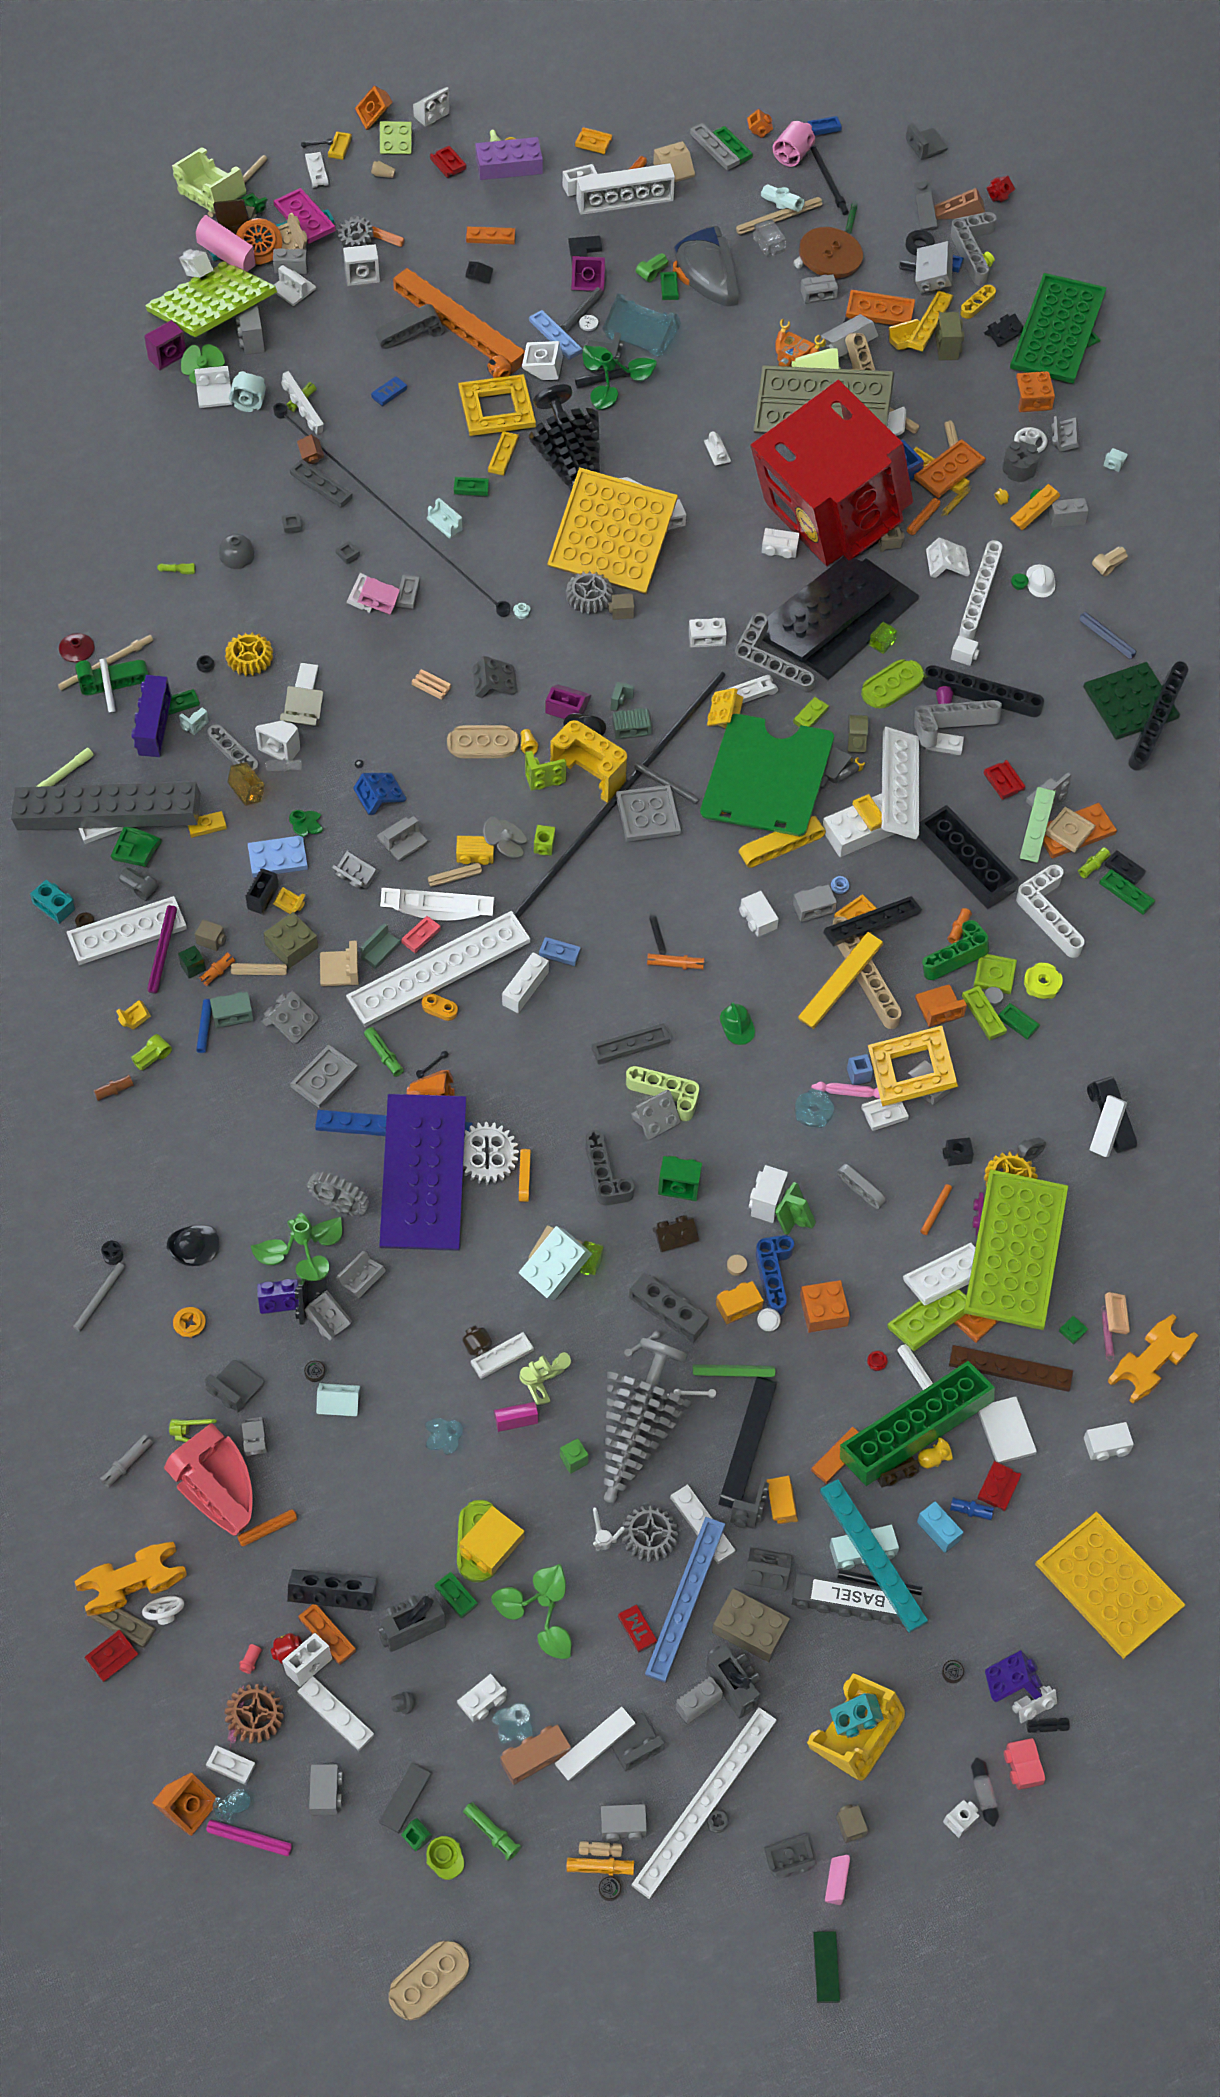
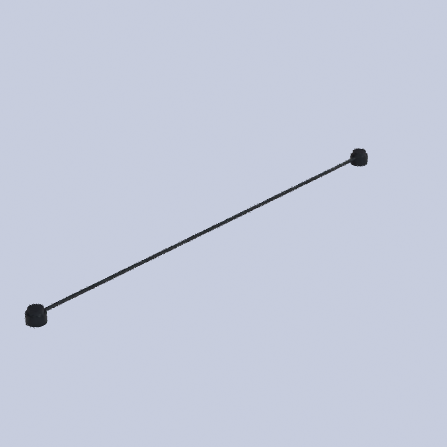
M277 403L273 406L274 415L277 418L285 417L305 436H309L286 415L287 406L284 403ZM322 447L324 453L496 605V613L499 616L506 617L510 613V604L507 601H499L497 603Z

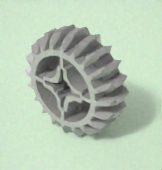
M583 571L582 575L576 574L575 577H571L566 589V599L570 607H574L575 611L580 610L581 614L585 611L588 615L590 612L596 614L597 610L602 612L603 608L608 607V602H611V596L613 595L612 585L609 583L608 578L604 579L603 574L598 576L597 572L592 574L591 571L587 574Z
M650 1505L648 1510H645V1507L642 1506L640 1512L634 1509L633 1516L628 1514L627 1521L623 1522L625 1530L621 1535L624 1536L622 1542L627 1544L625 1549L627 1551L632 1550V1557L639 1554L640 1561L644 1556L647 1557V1562L649 1563L651 1557L659 1561V1555L665 1558L667 1557L666 1551L670 1553L673 1551L672 1546L677 1544L675 1539L678 1537V1532L675 1531L677 1524L673 1523V1516L667 1518V1510L660 1513V1507L654 1511L653 1506ZM647 1521V1523L644 1526H638V1528H635V1526L638 1525L640 1522ZM654 1521L661 1524L664 1527V1529L662 1527H657L654 1524ZM649 1526L651 1527L652 1532L650 1541L649 1536L647 1535V1532L649 1531ZM635 1538H637V1540H642L646 1544V1546L639 1544L635 1540ZM665 1539L661 1544L652 1547L654 1542Z

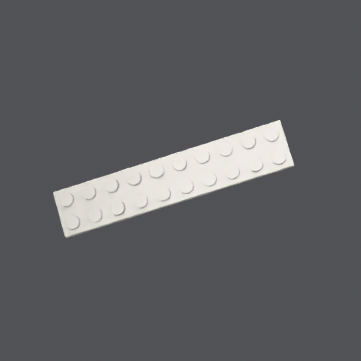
M510 911L347 994L346 997L363 1026L367 1027L530 943V938L513 912Z

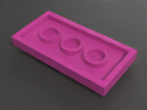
M301 188L274 200V206L286 220L290 213L298 217L300 228L307 235L308 244L336 231L335 225Z

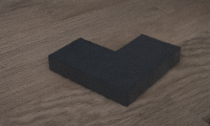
M600 236L568 238L571 261L572 256L588 257V252L602 251Z

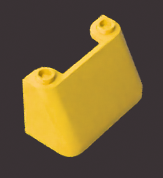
M853 1673L843 1686L844 1695L847 1699L845 1702L864 1693L874 1694L877 1697L884 1720L878 1722L877 1726L872 1729L859 1731L860 1734L852 1738L838 1735L832 1721L825 1732L820 1729L812 1732L807 1744L811 1750L851 1777L863 1781L901 1725L905 1716V1710L894 1691Z

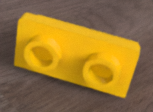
M915 319L889 327V342L897 350L906 349L908 341L920 321Z

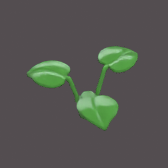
M341 1217L313 1226L312 1229L306 1221L296 1222L293 1225L294 1232L290 1233L291 1238L288 1246L285 1242L278 1239L251 1245V1251L259 1262L265 1265H276L283 1262L284 1255L289 1253L295 1239L298 1244L304 1245L308 1259L302 1260L296 1265V1274L301 1279L308 1281L322 1280L329 1273V1262L323 1256L311 1258L308 1242L312 1239L313 1242L319 1241L321 1245H332L340 1241L343 1234Z
M561 1564L542 1568L534 1574L533 1584L539 1593L527 1601H523L521 1591L512 1587L501 1588L493 1593L491 1596L492 1603L501 1615L511 1620L522 1617L525 1612L524 1606L538 1599L542 1606H549L544 1626L545 1631H541L538 1634V1643L546 1654L554 1658L568 1659L571 1657L572 1642L568 1632L560 1626L549 1628L552 1611L555 1607L554 1601L561 1600L566 1592V1580Z

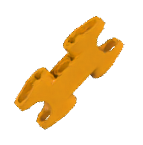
M1174 1314L1158 1322L1150 1330L1145 1340L1151 1345L1139 1357L1129 1352L1119 1362L1117 1368L1108 1379L1110 1385H1115L1120 1380H1129L1134 1384L1135 1391L1129 1399L1132 1404L1149 1395L1162 1380L1156 1372L1168 1360L1177 1366L1187 1356L1188 1351L1199 1336L1195 1332L1185 1338L1175 1336L1171 1331V1327L1177 1319Z
M174 1542L150 1545L136 1552V1562L116 1570H114L112 1564L106 1563L91 1569L75 1580L77 1591L94 1589L99 1592L98 1597L84 1606L87 1616L115 1611L127 1603L126 1595L148 1587L151 1594H156L169 1589L185 1578L187 1573L184 1566L167 1568L162 1565L165 1559L176 1552Z

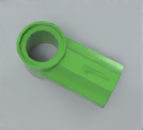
M663 253L658 254L648 262H640L636 268V273L647 282H651L659 271L668 266L669 261Z

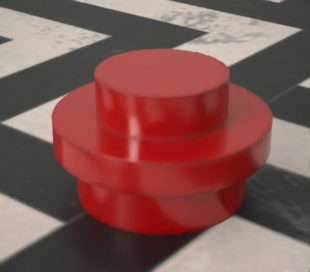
M874 1351L867 1358L868 1366L875 1371L883 1370L888 1363L887 1356L881 1351Z

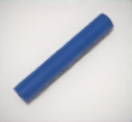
M210 999L203 1000L196 1048L198 1053L206 1052L212 1010Z

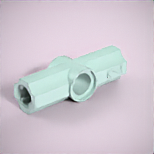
M767 184L761 191V197L776 203V207L779 209L789 208L799 212L804 206V199L789 193L788 188H776Z

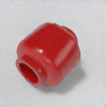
M293 1633L280 1636L273 1642L271 1655L274 1660H278L283 1664L282 1660L303 1642L299 1636H295Z

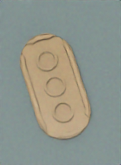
M463 725L454 728V731L450 732L447 736L448 750L459 758H506L513 755L519 746L518 734L512 728L504 725Z
M438 1942L404 1970L392 1982L389 1990V2003L394 2013L406 2020L419 2019L452 1992L466 1978L469 1970L468 1955L464 1948L455 1942Z

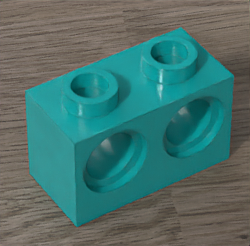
M48 880L43 881L30 893L32 903L58 924L75 910L74 899L68 893L64 894L58 885L50 883Z
M864 1693L830 1709L837 1734L847 1736V1738L858 1736L860 1734L859 1731L872 1729L877 1726L878 1722L884 1720L877 1697L874 1694Z

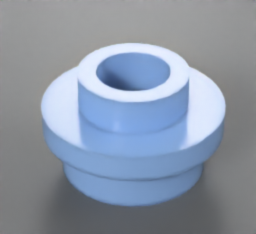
M837 876L831 882V889L837 894H844L849 889V882L845 877Z

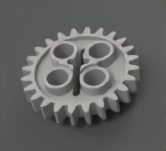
M319 1172L313 1173L307 1183L309 1192L313 1193V1197L318 1198L317 1201L323 1202L324 1206H330L331 1210L336 1209L339 1213L343 1212L345 1215L349 1213L351 1216H354V1214L359 1216L360 1214L363 1215L369 1206L368 1197L364 1196V1192L359 1191V1187L352 1186L353 1183L346 1182L345 1178L340 1179L338 1175L334 1177L331 1173L328 1175L324 1172L322 1174ZM340 1189V1190H341V1193H340L338 1199H335V1195L337 1194L338 1190Z

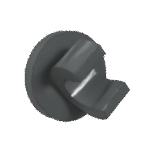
M402 1692V1694L391 1697V1700L399 1701V1706L392 1708L393 1712L401 1711L403 1714H409L414 1707V1698L409 1692Z

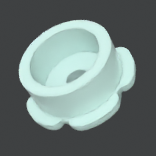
M525 603L515 605L513 607L515 616L519 619L527 618L530 612L529 605Z

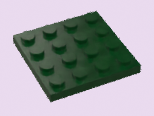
M1144 662L1084 682L1083 687L1115 740L1142 731L1162 685L1149 664ZM1174 704L1165 723L1177 720L1180 717V713Z

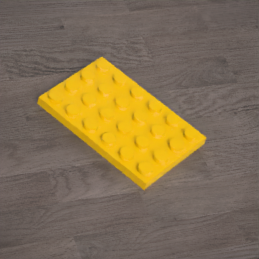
M1097 1511L1035 1563L1041 1572L1123 1660L1185 1607L1182 1600Z

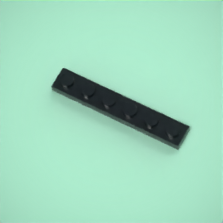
M910 896L826 927L823 933L830 943L836 946L863 936L867 932L871 933L920 914L922 909L914 898Z

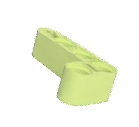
M637 1066L630 1067L626 1071V1086L628 1089L652 1096L669 1090L673 1100L677 1102V1112L680 1120L689 1121L692 1119L699 1098V1085L695 1081Z

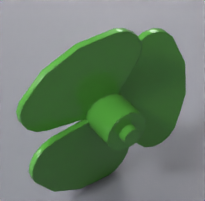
M211 344L204 345L201 351L198 346L191 345L184 352L181 360L182 373L190 375L189 380L196 384L194 369L224 366L223 353Z

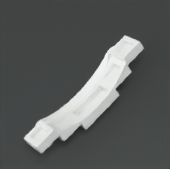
M382 888L380 906L393 907L402 913L420 918L428 916L432 920H464L479 915L493 916L494 897Z

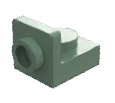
M617 682L611 698L612 710L617 711L619 705H623L625 698L633 699L634 686Z

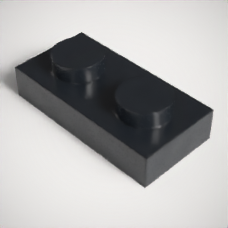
M1117 850L1105 862L1106 867L1114 870L1133 885L1146 873V870Z

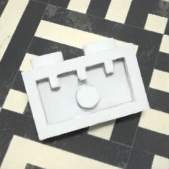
M490 1674L457 1700V1704L473 1723L478 1719L481 1721L489 1714L491 1708L494 1706L499 1707L505 1702L507 1689L501 1687Z

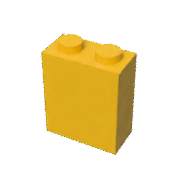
M491 1506L460 1541V1554L467 1560H473L480 1571L483 1573L488 1572L492 1576L525 1539V1531L495 1507Z

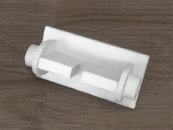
M710 432L709 438L704 440V443L714 465L730 463L731 460L718 433Z
M1042 1686L1040 1688L1042 1696L1036 1700L1031 1701L1028 1696H1025L1015 1701L1012 1709L1016 1714L1019 1713L1020 1723L1031 1720L1039 1713L1049 1710L1056 1705V1690H1052L1050 1686Z

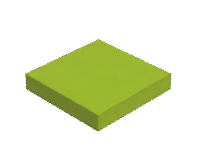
M990 954L979 958L973 987L980 986L981 989L985 990L990 987H996L1003 993L1011 995L1017 960Z

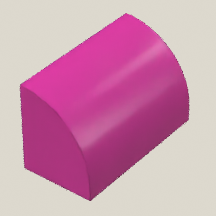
M535 1402L494 1410L498 1432L538 1424V1411Z

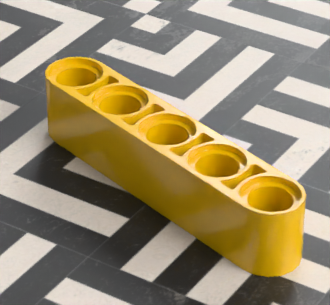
M812 816L807 832L803 836L773 832L743 845L738 852L747 867L752 868L822 838L826 830L818 818Z

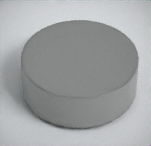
M990 987L984 993L992 1007L1001 1004L1003 992L999 988Z

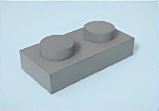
M402 575L396 607L414 609L420 577Z

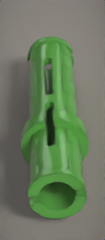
M374 1027L365 1030L364 1036L381 1057L383 1065H387L394 1077L401 1075L404 1072V1068L396 1060L395 1053L389 1050Z

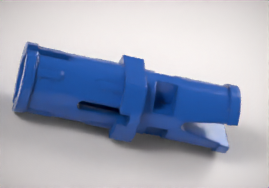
M953 1497L950 1511L953 1510L968 1514V1517L976 1516L991 1521L994 1507L976 1504V1501L973 1500L968 1502Z

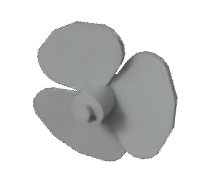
M490 817L484 824L483 833L485 841L489 845L494 846L497 844L499 851L508 857H521L524 854L523 850L515 842L520 844L526 843L527 838L523 832L506 820L499 821L496 817Z

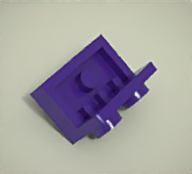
M285 1279L283 1281L257 1284L260 1313L296 1310L299 1304V1300L295 1299V1287H298V1280Z

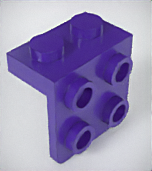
M1020 1650L985 1670L991 1698L994 1702H998L1022 1688H1025L1035 1700L1042 1696L1040 1689L1042 1683L1036 1674L1038 1668L1034 1660L1028 1659Z

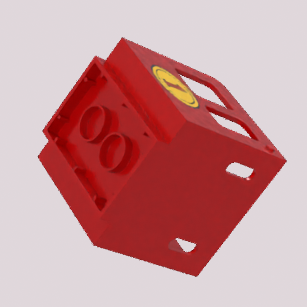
M839 379L750 444L765 502L792 532L799 533V539L826 567L842 555L851 560L903 522L902 511L913 503L903 442ZM834 403L841 404L843 418L832 408ZM779 444L785 445L796 456L795 460L787 461L775 449L776 446ZM768 470L788 489L790 497L770 478ZM773 491L792 509L797 524L777 505Z

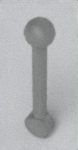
M654 1331L653 1335L647 1339H658L661 1334L659 1331ZM640 1343L632 1349H626L624 1355L630 1358L633 1352L641 1348Z

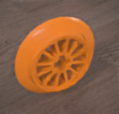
M251 219L242 224L236 233L244 241L245 238L250 239L246 242L255 247V264H264L272 261L274 249L282 248L280 230L274 223L266 219ZM261 237L262 242L256 243V239Z

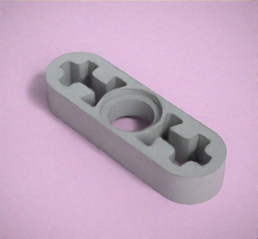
M844 1164L837 1170L839 1178L873 1208L879 1209L886 1202L883 1194L849 1165Z

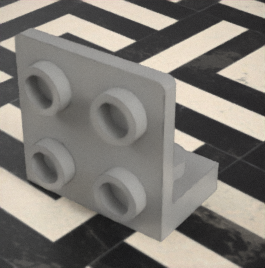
M1069 772L1057 782L1050 778L1040 786L1041 788L1056 791L1051 810L1059 800L1063 801L1068 794L1067 789L1071 784V774ZM1036 791L1026 799V803L1033 807Z

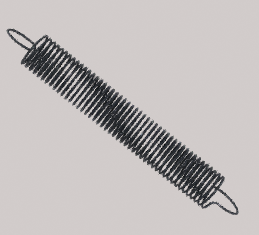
M650 914L649 920L656 944H660L657 947L661 948H658V951L663 950L665 954L666 948L659 924H657V918L654 915L651 918Z

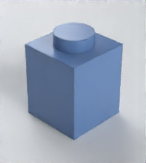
M867 1054L852 1057L848 1060L847 1072L852 1085L871 1082L873 1068Z

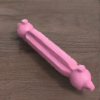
M818 1082L811 1086V1088L819 1093L826 1091L830 1094L868 1098L874 1096L880 1099L878 1087L873 1089L870 1086L841 1083L825 1084L824 1082Z

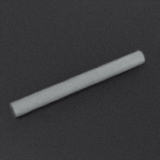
M122 1263L116 1265L73 1326L75 1330L80 1331L119 1277L125 1268Z

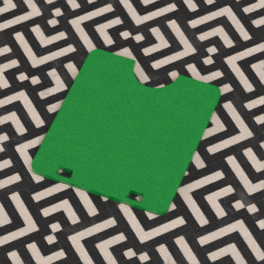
M733 714L730 723H727L700 808L701 816L710 820L794 836H803L808 829L834 742V733L830 730L800 725L799 730L794 735L779 739L767 732L765 727L766 719ZM721 813H730L731 818L721 816ZM776 822L786 824V828L776 827Z

